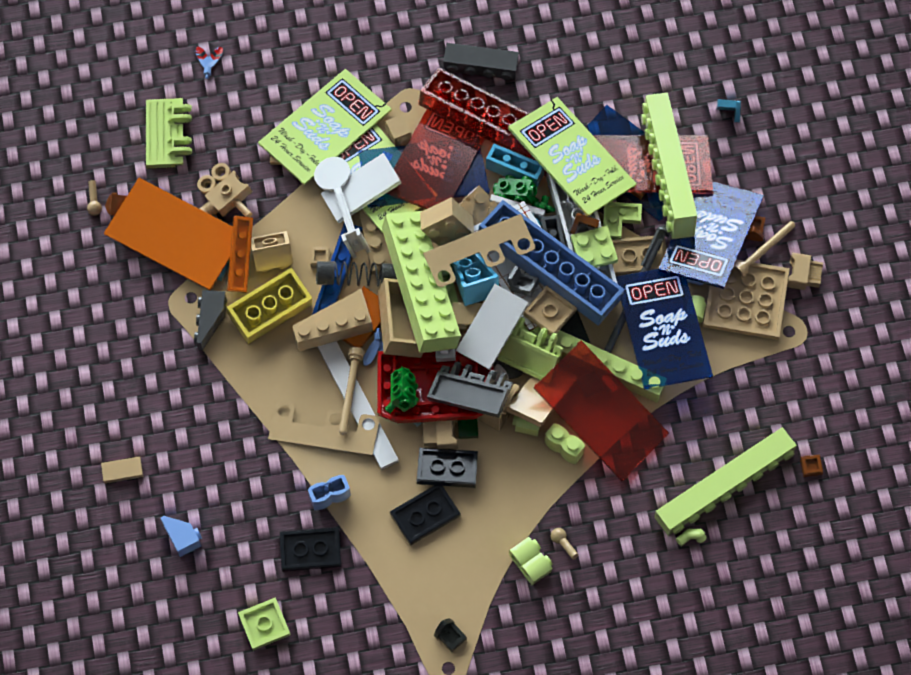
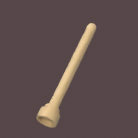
M790 221L744 262H737L731 268L732 274L738 279H742L747 275L749 267L795 227V223Z
M359 347L349 348L348 357L350 358L351 365L339 430L341 435L347 434L358 364L364 357V350Z

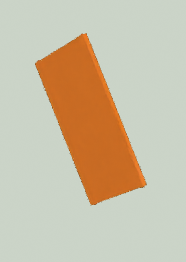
M138 178L103 234L210 291L230 259L233 226Z

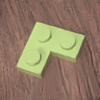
M610 202L604 206L603 227L608 226L611 239H621L622 223L641 224L642 204Z

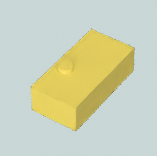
M290 268L227 306V314L247 344H250L312 305V297L294 270Z

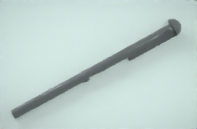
M662 225L656 229L653 240L641 263L643 267L636 282L645 281L665 236H670L666 226ZM627 299L604 349L609 353L612 352L633 307L629 306Z

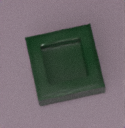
M477 418L458 420L459 439L478 438Z

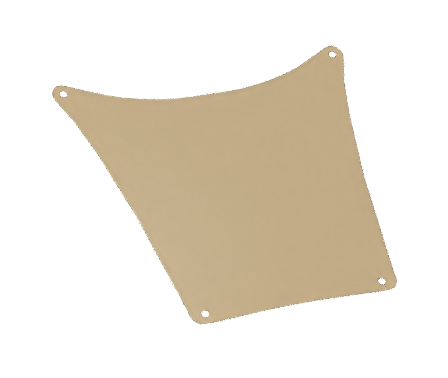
M413 88L404 89L386 103L392 111L380 120L377 125L390 139L385 121L403 114L411 130L412 141L396 148L406 159L410 158L414 162V156L418 155L419 160L422 158L424 164L427 165L425 151H421L417 147V144L423 142V140L427 142L429 148L434 146L438 151L442 149L447 155L455 154L448 149L449 146H457L456 149L461 152L462 156L457 158L461 162L460 165L450 162L447 157L443 159V161L447 162L444 166L454 171V176H446L447 179L453 180V184L448 183L446 189L439 188L438 185L442 180L433 185L432 183L437 178L434 176L428 177L431 179L427 183L429 187L433 190L435 186L436 190H438L437 192H442V194L435 192L439 201L441 199L445 201L452 197L458 204L461 203L474 189L473 180H471L472 171L476 187L480 185L490 197L491 194L494 195L493 185L498 183L499 178H505V176L486 169V157L493 144H497L496 142L481 134L474 149L468 147L467 150L469 152L465 153V150H462V147L463 149L466 147L465 145L424 130L423 128L432 112L439 114L437 107L440 104L421 90ZM401 103H410L412 109L409 112H402L400 110ZM440 105L441 115L469 125ZM468 156H470L469 162H471L472 167L469 165L470 163H468V161L466 160ZM421 172L420 175L422 176V178L424 179V181H427L426 178H424V175H423L422 172ZM543 176L535 197L541 202L543 195L549 196L548 204L554 208L547 179ZM314 178L306 185L302 184L275 209L252 227V238L287 231L294 264L285 269L278 267L268 272H256L251 247L247 292L227 291L229 267L223 280H216L213 288L210 290L226 292V314L203 351L269 432L277 402H287L295 405L292 422L322 427L325 426L329 410L343 411L344 398L318 348L314 347L299 352L293 332L294 324L312 315L322 285L316 284V267H311L310 265L311 247H330L331 261L344 221L338 223L321 195L325 190L317 185ZM461 182L465 185V190L461 189ZM358 211L351 218L354 225L362 227ZM598 211L601 226L603 227L604 214ZM555 212L545 213V217L556 215ZM622 226L621 239L640 237ZM363 249L355 252L356 258H352L348 270V278L352 263L355 262L359 279L361 265L365 262L369 280L371 268L368 254ZM353 265L350 285H347L346 277L338 301L358 291L363 286L378 295L381 279L378 287L376 273H371L370 285L368 287L365 265H363L360 285L358 286L355 265ZM676 265V272L672 276L680 275L685 297H682L683 310L686 311L687 301L692 295L704 297L707 303L710 280H706L701 286L688 283L682 276L683 267ZM670 267L668 272L648 273L645 280L670 276L674 268ZM292 268L311 295L312 305L250 344H247L228 316L227 306ZM639 274L617 276L616 280L618 285L624 288V284L636 282ZM187 279L172 293L168 304L171 314L194 339V334L198 332L199 327L196 326V316L200 314L198 298L202 297V290L208 289ZM455 279L454 286L458 302H463ZM625 290L619 304L614 307L599 326L578 311L591 345L602 350L605 349L626 304L627 296ZM187 293H195L197 300L194 303H187L185 301ZM644 304L633 306L611 354L646 370L651 369V372L655 369L657 372L655 374L667 379L666 386L658 402L656 403L617 384L615 385L618 387V394L613 399L604 390L586 398L576 382L550 417L540 427L538 436L515 432V425H512L514 415L510 413L500 431L481 422L478 417V438L459 439L457 420L453 430L454 438L457 439L458 449L454 450L478 451L476 488L443 486L461 513V516L411 546L393 520L390 511L434 486L417 484L419 448L438 449V446H424L423 423L417 427L414 423L398 424L378 416V353L368 366H364L363 359L358 364L356 379L375 416L379 417V423L399 462L381 470L374 455L283 441L277 442L291 457L311 486L321 482L326 483L334 476L345 475L350 487L351 496L339 503L332 502L327 509L367 563L405 624L428 674L446 675L442 671V666L446 662H451L455 666V671L451 675H466L489 606L502 578L513 561L509 556V550L529 537L552 505L633 426L671 399L700 382L728 369L802 345L807 339L808 333L804 322L797 316L783 310L779 340L704 328L703 322L698 325H692L684 319V322H678V325L691 332V339L685 343L681 350L670 344L667 347H659L658 345L654 349L644 351L642 350L643 346L654 344L644 342L643 338L645 335L651 332H658V336L655 338L651 337L648 340L659 341L661 338L665 340L666 332L662 335L663 328L655 331L653 327L659 328L663 324H670L671 327L674 323L653 324L640 328V323H646L645 320L640 319L641 313L644 312ZM784 327H793L795 335L793 337H786L783 334ZM374 334L362 347L364 355L374 341ZM339 340L337 343L350 366L351 361L349 360L348 353L349 348L352 346L343 340ZM689 351H692V354H693V353H694V354L697 353V354H696V356L692 357V355L690 356L691 352H690V353H688V352H689ZM562 359L559 360L557 368L577 376V379L591 373ZM645 359H646L647 361L649 360V362H648L649 365L646 364V365L644 366L645 361H644V362H642V361L645 360ZM692 364L694 365V364H697L698 366H697V367H693V368H692V367H691V368H688V366H686V365H692ZM663 369H664V370H665V369H666V370L669 369V372H668V371H665V373L662 372V374H661V371H663ZM524 373L518 378L509 379V381L519 385L520 391L531 378V375ZM281 406L278 409L279 416L287 417L290 414V408L288 406ZM350 411L347 430L357 432L358 425ZM338 413L331 415V424L339 425L342 416ZM553 423L563 426L569 435L578 437L584 443V455L576 464L569 463L560 453L552 451L545 444V433ZM447 618L452 619L455 622L454 624L467 637L453 652L439 638L436 639L434 636L440 622Z

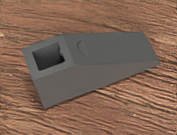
M202 290V297L198 298L200 314L196 316V326L199 327L198 332L194 334V343H197L199 350L203 351L225 318L227 305L225 291Z

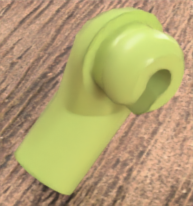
M687 529L676 538V541L680 546H683L691 539H696L697 542L703 543L707 536L702 529Z

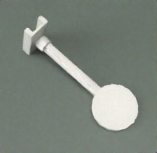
M340 157L326 158L316 167L314 179L323 190L335 192L348 231L342 234L341 237L352 258H356L355 252L363 249L367 253L371 251L360 229H355L342 191V187L349 181L351 175L350 166Z

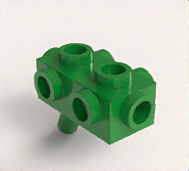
M506 175L505 178H499L498 183L493 185V192L496 196L520 203L523 201L531 204L539 202V199L535 197L538 187L528 176L516 179L514 176Z
M401 367L391 374V402L385 407V410L389 413L396 407L405 412L418 403V398L416 397L418 384L414 374L408 368Z

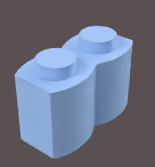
M345 475L334 476L326 483H317L308 489L309 499L314 510L325 509L332 502L339 503L351 496L350 487Z

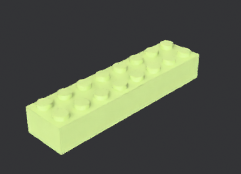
M668 93L646 95L645 103H642L643 114H641L642 125L646 126L645 139L649 140L650 143L648 144L649 155L653 156L652 169L656 170L657 173L655 181L656 185L660 186L659 199L664 203L662 211L663 216H667L668 220L666 221L667 232L671 233L672 239L694 237L697 212Z
M422 211L386 214L382 231L419 353L457 349L461 334L446 286H437L423 254L434 248L431 239L421 230L420 212ZM440 271L438 274V279L441 282H444L442 273Z

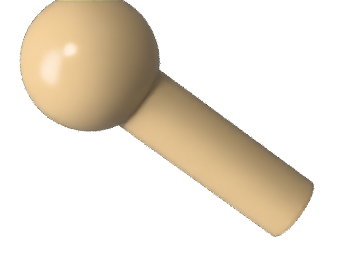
M91 180L88 181L90 203L87 206V211L90 215L96 216L101 213L102 206L97 200L96 181Z
M555 528L551 532L552 541L561 544L572 559H576L579 554L566 539L565 530Z

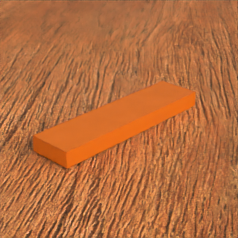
M233 217L227 291L247 292L253 218Z

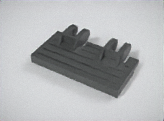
M455 362L451 372L450 367L442 365L427 395L429 401L500 418L513 387V382L507 381V373H502L496 385H494L497 375L495 370H491L486 378L485 375L473 373L472 365L467 364L461 376H459L462 367L461 362Z

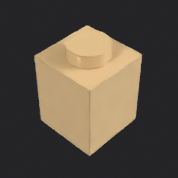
M403 114L385 121L387 133L396 147L404 146L412 141L411 130Z

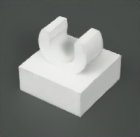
M456 349L436 351V361H456Z

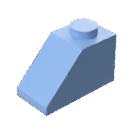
M166 516L161 517V521L180 557L201 547L199 540L202 539V536L197 528L193 529L191 523Z

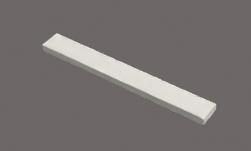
M337 341L318 346L317 348L345 400L350 366ZM356 379L351 413L358 425L361 415L375 416ZM367 418L363 421L362 426L365 430H371L374 428L375 422L373 419ZM379 423L373 455L380 469L383 470L399 462V459Z

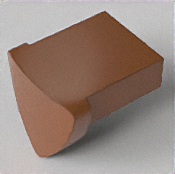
M117 193L110 194L105 204L107 212L115 216L127 196L117 195Z
M576 213L570 233H576L579 223L597 229L600 220Z
M747 215L741 237L753 241H763L765 217Z

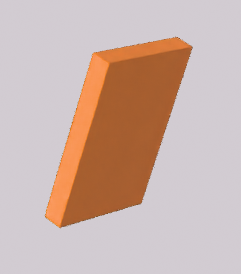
M365 286L362 287V292L372 320L373 331L343 339L352 347L362 348L381 325L379 297Z

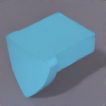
M718 99L716 109L734 111V122H740L741 101Z

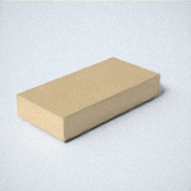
M140 457L101 463L104 484L143 477Z

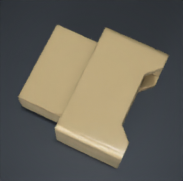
M792 252L790 264L793 268L792 275L788 278L787 287L805 290L806 286L819 288L823 262L811 261V255Z
M457 420L423 422L424 446H438V449H458L457 439L454 438L453 430Z

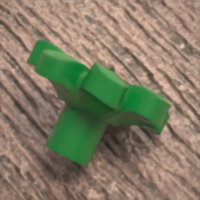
M543 195L541 202H533L531 205L544 209L545 213L555 212V208L548 204L549 196Z

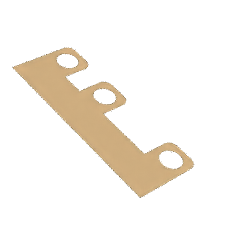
M519 214L423 254L437 286L443 287L453 283L456 279L450 266L451 263L481 252L485 264L488 267H493L503 263L505 260L499 244L511 240L519 255L533 251L535 244L522 215ZM525 238L529 240L530 247L527 250H521L518 247L520 239ZM490 251H497L500 257L497 262H490L487 259V254ZM445 270L450 273V279L447 282H441L438 279L440 271Z
M287 402L276 403L268 439L373 455L379 417L363 414L360 416L357 432L347 430L346 435H341L339 433L340 424H331L330 417L335 413L342 416L343 411L329 410L325 426L322 427L292 422L295 405ZM281 406H288L290 408V414L287 417L279 416L278 409ZM367 418H371L375 422V426L371 430H365L362 426L363 421Z

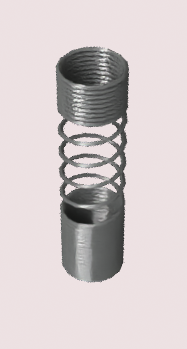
M317 261V285L333 286L336 268L337 285L339 286L344 264L348 286L351 281L353 265H355L358 286L360 285L363 265H365L368 287L370 285L373 265L375 266L378 287L380 279L381 284L384 278L397 279L393 264L391 263L381 264L379 279L377 266L373 263L368 280L365 262L361 265L358 279V270L355 262L352 263L348 278V269L345 261L342 263L339 277L335 261Z

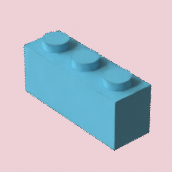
M493 144L486 157V169L505 177L506 175H511L516 179H521L522 176H528L538 187L544 176V168L537 161L497 144Z

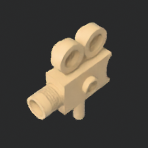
M216 164L212 168V176L204 175L198 180L197 186L208 201L199 208L200 210L212 216L219 213L224 217L236 207L245 217L252 216V212L241 202L252 193V190L248 184H243L239 181L240 178L235 171L231 172L227 164Z

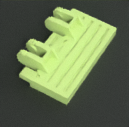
M183 98L146 100L147 168H167L183 165V156L192 154L190 147H175L192 143V138L183 136V124H175L192 121L190 114H175L192 111L190 104H183Z
M521 317L497 359L550 384L553 382L563 351L562 347L556 345L558 334L552 333L548 345H545L548 329L542 328L535 344L537 335L523 329L525 318Z

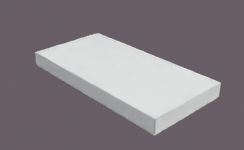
M384 153L351 173L349 181L342 187L351 216L402 183ZM323 191L321 193L337 222L341 223L344 219L335 192Z
M494 284L457 347L456 352L491 370L529 302Z

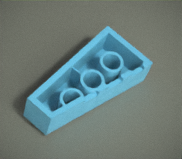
M479 253L451 263L452 271L465 306L486 300L494 284L499 286V276L491 267L485 264L484 259Z

